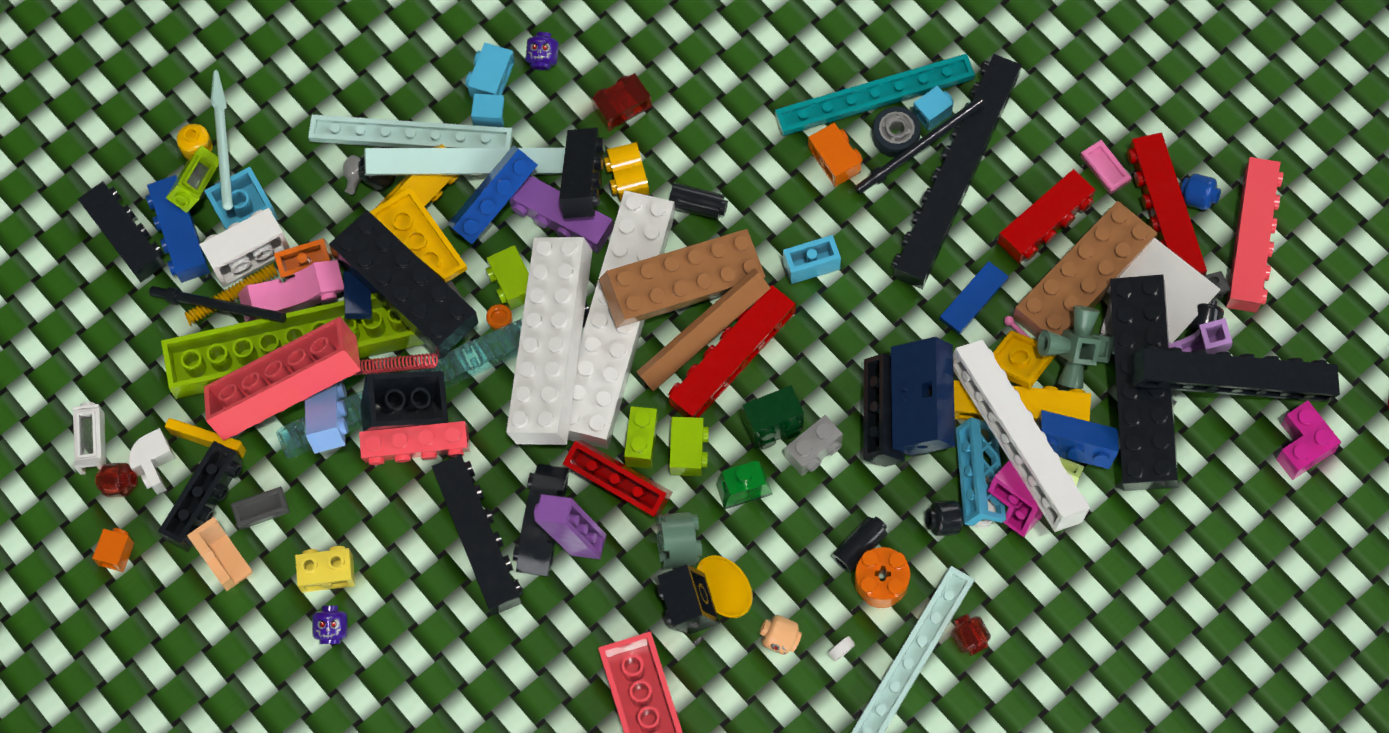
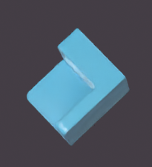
M474 94L471 114L473 125L504 127V96Z

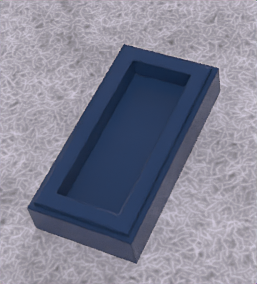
M343 271L345 319H371V291L349 271Z

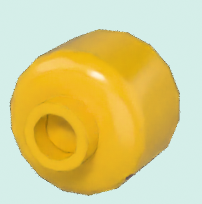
M188 124L177 134V145L183 157L187 160L201 145L209 151L212 150V140L208 131L202 125Z

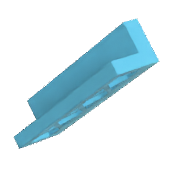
M971 417L956 427L964 524L974 526L983 519L1002 523L1006 520L1005 504L988 492L989 486L985 481L986 475L993 480L994 476L1001 470L999 442L984 420ZM981 429L988 431L989 442L981 435ZM983 451L991 458V466L984 460ZM988 499L995 505L996 513L988 511Z

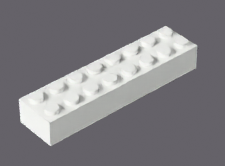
M584 237L534 238L506 431L516 444L567 445L593 251Z

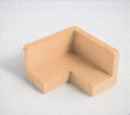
M215 517L187 535L226 591L253 573Z

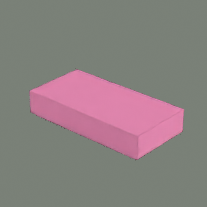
M1102 140L1081 152L1080 157L1110 195L1131 182V176Z

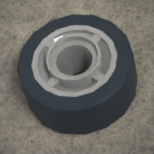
M893 106L884 109L877 115L873 123L872 139L875 147L888 157H896L920 139L921 125L919 119L911 110L904 107ZM896 129L900 130L902 133L897 135L893 134L891 131Z

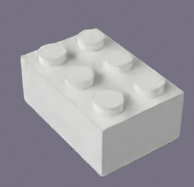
M269 208L254 212L250 218L231 224L227 230L218 235H210L204 242L199 244L223 288L276 261L274 253L290 248L283 231Z

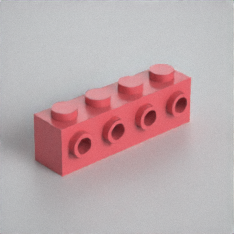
M465 421L359 432L361 459L365 463L368 462L369 465H381L386 460H395L397 463L409 462L411 458L421 457L422 460L436 459L437 455L448 454V457H455L460 454L463 456L464 452H470L468 425Z

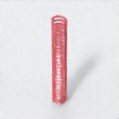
M426 353L425 355H404L403 357H385L384 359H363L362 361L360 360L361 371L354 375L431 369L437 366L438 357L436 353H429V355Z

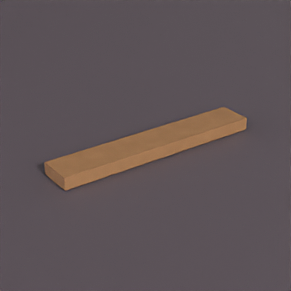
M754 268L637 371L638 375L652 391L656 390L771 289L770 286Z

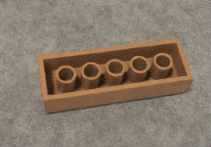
M1117 201L1015 307L1013 319L1037 339L1043 330H1048L1062 336L1064 330L1072 331L1074 329V305L1094 308L1107 294L1110 288V279L1119 278L1149 243L1156 238L1158 233Z
M748 229L607 270L598 280L615 326L619 328L723 296L754 268L763 278L766 276Z

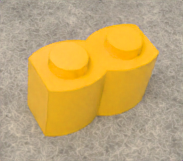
M637 142L607 149L608 157L604 158L607 173L612 172L614 178L609 180L612 194H618L619 201L622 200L624 190L649 195V186Z

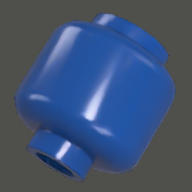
M1192 174L1189 178L1184 179L1181 192L1187 206L1207 210L1213 203H1218L1221 189L1217 188L1215 178Z

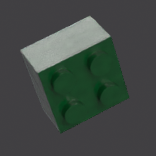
M792 385L742 404V422L754 449L760 447L766 449L775 445L777 440L785 437L786 439H791L801 433L800 431L803 430L804 412Z

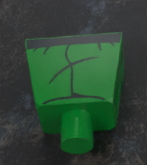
M758 460L722 471L716 484L724 510L772 495L765 470Z

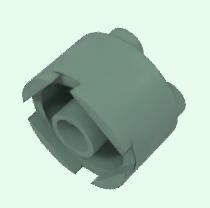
M691 512L657 515L656 525H661L662 531L657 533L660 562H663L662 569L677 568L686 564L695 566L696 563H699V556H702L701 540H696V530H699L698 515L691 514Z

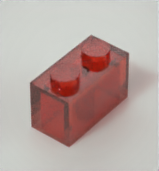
M635 73L630 76H623L616 84L599 90L592 97L593 109L608 131L613 130L652 107L651 96Z

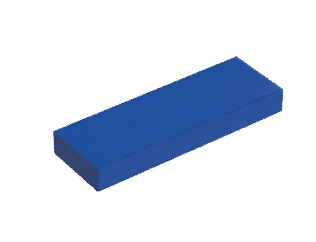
M988 261L943 312L939 320L960 335L1008 281L1009 276Z

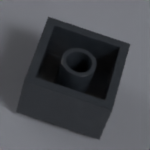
M686 564L658 575L660 584L657 585V589L661 599L665 600L667 606L665 616L669 625L691 635L720 624L705 573Z

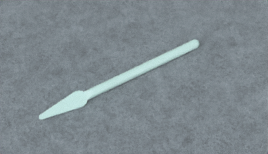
M215 70L212 80L211 104L214 107L222 206L225 210H230L233 202L224 111L227 105L219 72Z

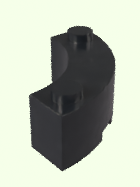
M538 464L535 473L529 474L527 487L530 491L524 513L520 543L515 545L513 560L517 561L516 571L542 576L549 575L553 564L556 541L535 521L534 509L540 501L541 494L558 497L566 496L569 468Z

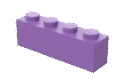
M529 175L509 199L512 210L522 217L527 215L534 219L533 221L542 228L549 227L553 229L559 237H584L593 252L599 254L612 234L614 228L613 219L596 210L595 216L564 218L559 201L560 191Z
M541 494L540 501L534 509L535 521L571 556L601 559L606 533L572 498Z

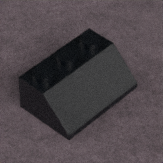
M444 371L366 374L360 405L363 431L448 423Z

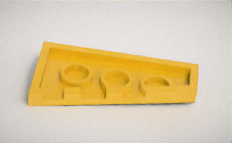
M411 187L370 211L373 216L445 283L467 270V266Z

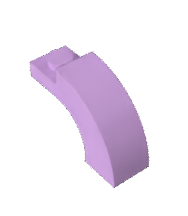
M1226 318L1199 325V329L1194 334L1172 344L1169 343V347L1181 348L1183 352L1206 350L1207 354H1215L1217 352H1227L1232 346V339Z

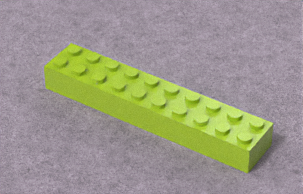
M371 294V319H345L343 300L286 313L284 323L257 319L161 340L168 386L175 399L204 393V386L338 317L343 319L357 337L359 359L419 346L425 343L373 294Z

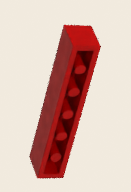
M1162 132L1132 139L1130 148L1127 149V157L1129 163L1134 164L1136 170L1134 172L1135 183L1137 187L1141 186L1143 192L1141 196L1142 204L1145 210L1148 209L1151 217L1149 218V226L1158 233V241L1200 274L1206 275L1207 269Z
M771 285V289L761 296L750 309L744 311L737 318L738 322L733 327L729 326L725 329L720 337V342L716 346L711 345L703 355L704 359L698 365L694 364L686 373L687 377L681 384L679 382L671 388L669 391V406L683 417L700 418L795 314L796 303Z

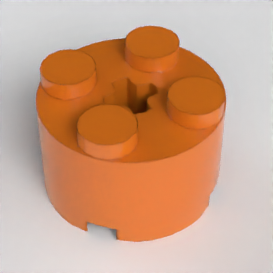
M885 547L874 548L863 554L856 567L855 588L868 605L876 608H888L895 605L905 596L910 580V568L905 556L900 552ZM880 574L885 575V581H880Z

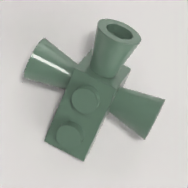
M1074 305V331L1064 330L1063 336L1048 330H1043L1040 333L1037 342L1038 353L1041 356L1059 355L1067 360L1057 382L1058 384L1070 388L1083 389L1084 364L1096 366L1097 362L1109 363L1114 337L1091 333L1100 313L1099 310L1087 306Z

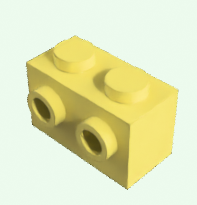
M334 546L329 548V551L322 552L316 549H309L303 551L302 554L295 555L297 586L302 593L355 586L353 555L349 548L345 549L344 546Z

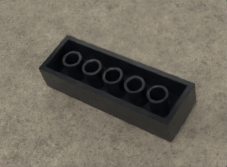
M368 210L329 243L332 256L440 358L478 324L476 311Z

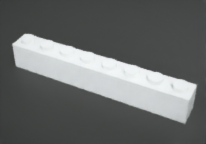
M983 340L955 348L953 353V371L1054 532L1082 523L1090 509L1087 499L1081 495L1074 483L1073 477L1067 473L1059 455L1053 451L1048 443L1045 433L1035 423L1032 413L1027 410L1021 401L1018 391L1009 382L1006 372L1000 368L992 350L986 346Z

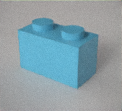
M484 42L482 50H478L475 55L474 70L469 72L466 78L465 86L468 87L470 97L473 98L474 94H503L515 63L512 50Z
M833 235L783 250V264L791 284L840 270L841 257Z

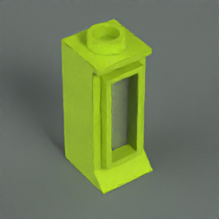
M201 145L186 162L166 199L187 213L200 199L209 180L219 166L218 157Z

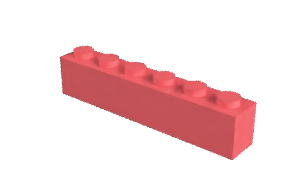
M1249 157L1245 166L1229 280L1231 291L1227 294L1226 308L1257 313L1261 304L1265 305L1268 290L1264 289V282L1269 280L1271 266L1267 265V259L1272 257L1274 242H1270L1271 233H1275L1277 219L1273 218L1274 210H1278L1280 195H1276L1277 187H1281L1283 172L1279 171L1280 162Z

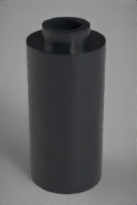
M679 183L673 184L669 201H674L675 209L714 219H719L720 215L725 216L728 201L724 200V194Z
M868 516L831 554L833 560L843 570L851 573L857 567L863 554L868 550L876 548L887 536L886 524L878 517L873 519Z

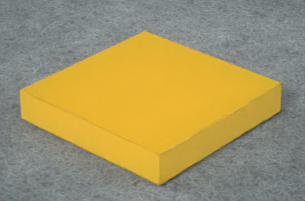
M1010 330L993 352L994 358L1000 368L1006 372L1009 381L1030 389L1056 355L1041 356L1038 353L1037 340Z

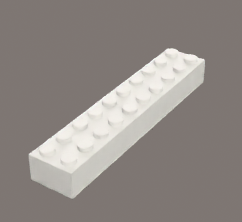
M624 190L599 278L607 270L664 254L675 217L674 201ZM599 280L580 342L568 440H583L592 446L608 449L645 320L616 328Z

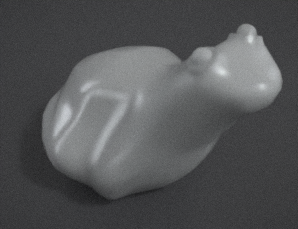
M355 155L349 156L343 164V174L347 179V186L344 191L350 195L355 193L358 184L362 181L358 175L360 158Z

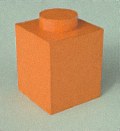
M113 528L112 531L103 529L92 558L98 566L124 573L134 546V542L128 536V532L119 528Z

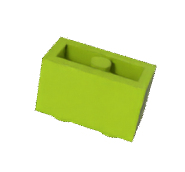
M515 245L487 257L489 267L485 268L491 283L496 281L499 287L496 293L501 303H507L510 310L525 304L529 273Z
M631 406L624 455L626 466L652 469L658 425L657 409Z
M672 417L670 475L702 476V468L708 467V452H703V443L709 442V427H704V418Z

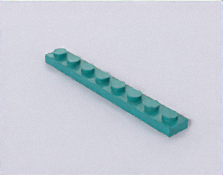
M966 53L776 109L775 115L782 135L785 136L926 94L937 85L940 89L971 81L975 79V73Z

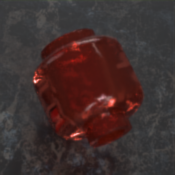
M107 463L96 474L95 482L98 490L106 497H126L133 492L137 484V475L131 470L128 463Z
M966 614L954 621L956 627L951 630V636L961 653H969L972 656L989 646L987 642L991 639V635L981 617L975 616L970 618L969 614Z

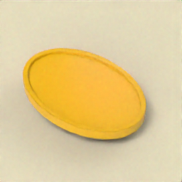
M713 555L702 559L696 569L705 573L716 612L728 618L744 616L750 610L753 600L752 588L744 572L731 560L722 556Z

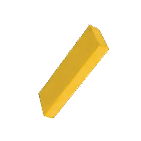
M168 418L165 424V428L171 435L210 447L213 441H216L237 452L240 458H243L246 452L244 445L239 440L228 438L223 441L215 432L172 418Z

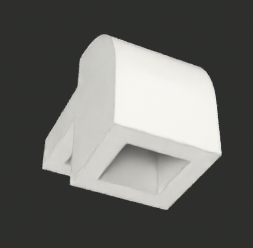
M160 428L138 439L129 455L131 470L137 477L141 475L146 488L152 487L157 495L167 490L157 467L176 459Z

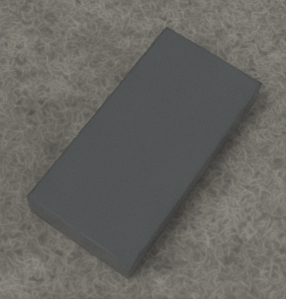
M281 486L231 503L239 530L290 513Z

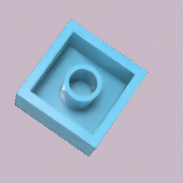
M250 167L230 177L233 202L230 210H225L222 206L220 182L204 190L225 230L231 224L242 222L250 218L254 212L267 208L271 210L275 219L278 220L272 204Z

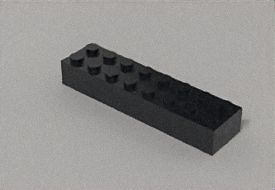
M1164 275L1110 279L1123 486L1125 491L1179 488L1173 391L1169 389L1133 387L1131 356L1141 350V347L1153 345L1157 346V349L1160 350L1170 348Z

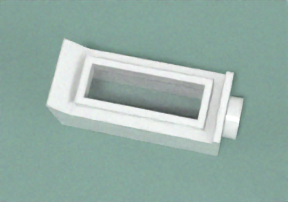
M85 402L80 404V406L72 407L74 468L80 475L86 474L85 467L97 466L101 473L107 472L105 465L104 411L99 404L93 402Z

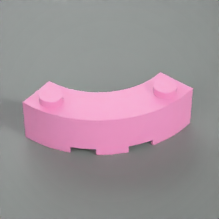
M338 260L314 262L305 269L294 273L295 277L289 278L283 283L281 279L247 285L238 293L240 303L289 313L306 309L322 302L334 301L337 299L336 295L344 290ZM244 315L245 322L260 319Z

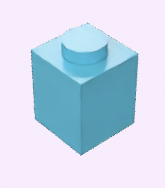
M937 85L913 103L912 112L918 117L919 122L926 130L929 131L952 115L953 99L948 92H943Z

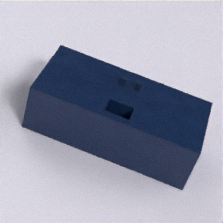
M931 337L892 346V448L912 456L955 447L953 345L937 337Z

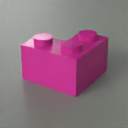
M1309 400L1289 412L1281 423L1294 442L1282 449L1276 460L1289 477L1294 480L1333 454L1341 444V441Z
M1009 460L994 476L988 492L1009 507L1006 513V520L1003 523L1022 537H1025L1042 518L1043 513Z

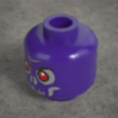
M537 32L536 36L530 37L527 40L526 62L531 64L533 69L550 70L551 66L557 64L559 42L551 38L550 33Z
M322 606V611L315 612L312 615V636L314 639L319 640V644H341V639L347 637L348 617L346 612L338 611V606Z

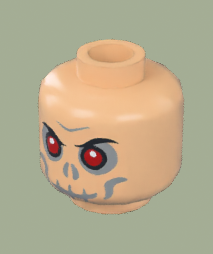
M775 615L770 621L766 619L763 622L759 634L763 636L762 643L764 647L785 655L789 651H795L802 632L799 631L798 623L781 615Z

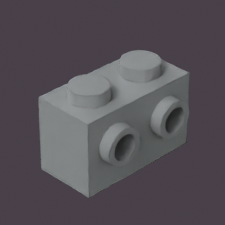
M824 415L785 447V458L803 476L808 471H814L825 457L835 454L841 448L843 433Z

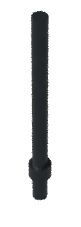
M979 96L881 168L878 166L870 172L871 175L855 186L857 191L862 194L877 183L879 185L887 179L886 176L982 108L985 105L982 98Z
M151 286L149 289L150 296L163 298L169 303L178 304L182 302L284 323L286 320V313L185 293L178 288L169 287L165 289Z

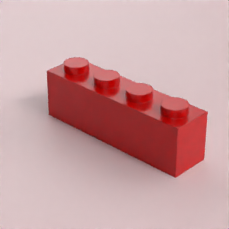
M1073 169L1002 230L997 243L1019 264L1025 258L1030 260L1038 252V247L1044 242L1046 244L1050 243L1056 237V231L1062 226L1064 228L1068 227L1075 220V215L1080 210L1085 212L1094 203L1093 197L1096 189Z
M583 440L574 441L563 462V465L654 517L661 515L673 493Z

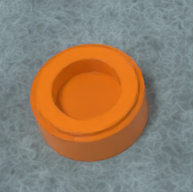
M497 304L487 311V323L492 330L501 332L507 330L512 325V312L507 306Z

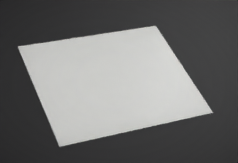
M1154 238L1119 278L1164 275L1169 342L1172 344L1197 317L1198 304H1208L1221 289ZM1109 288V290L1107 291V293H1109L1110 295H1111V288Z

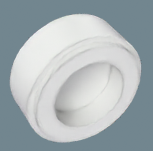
M848 636L828 654L834 661H837L855 646V643Z

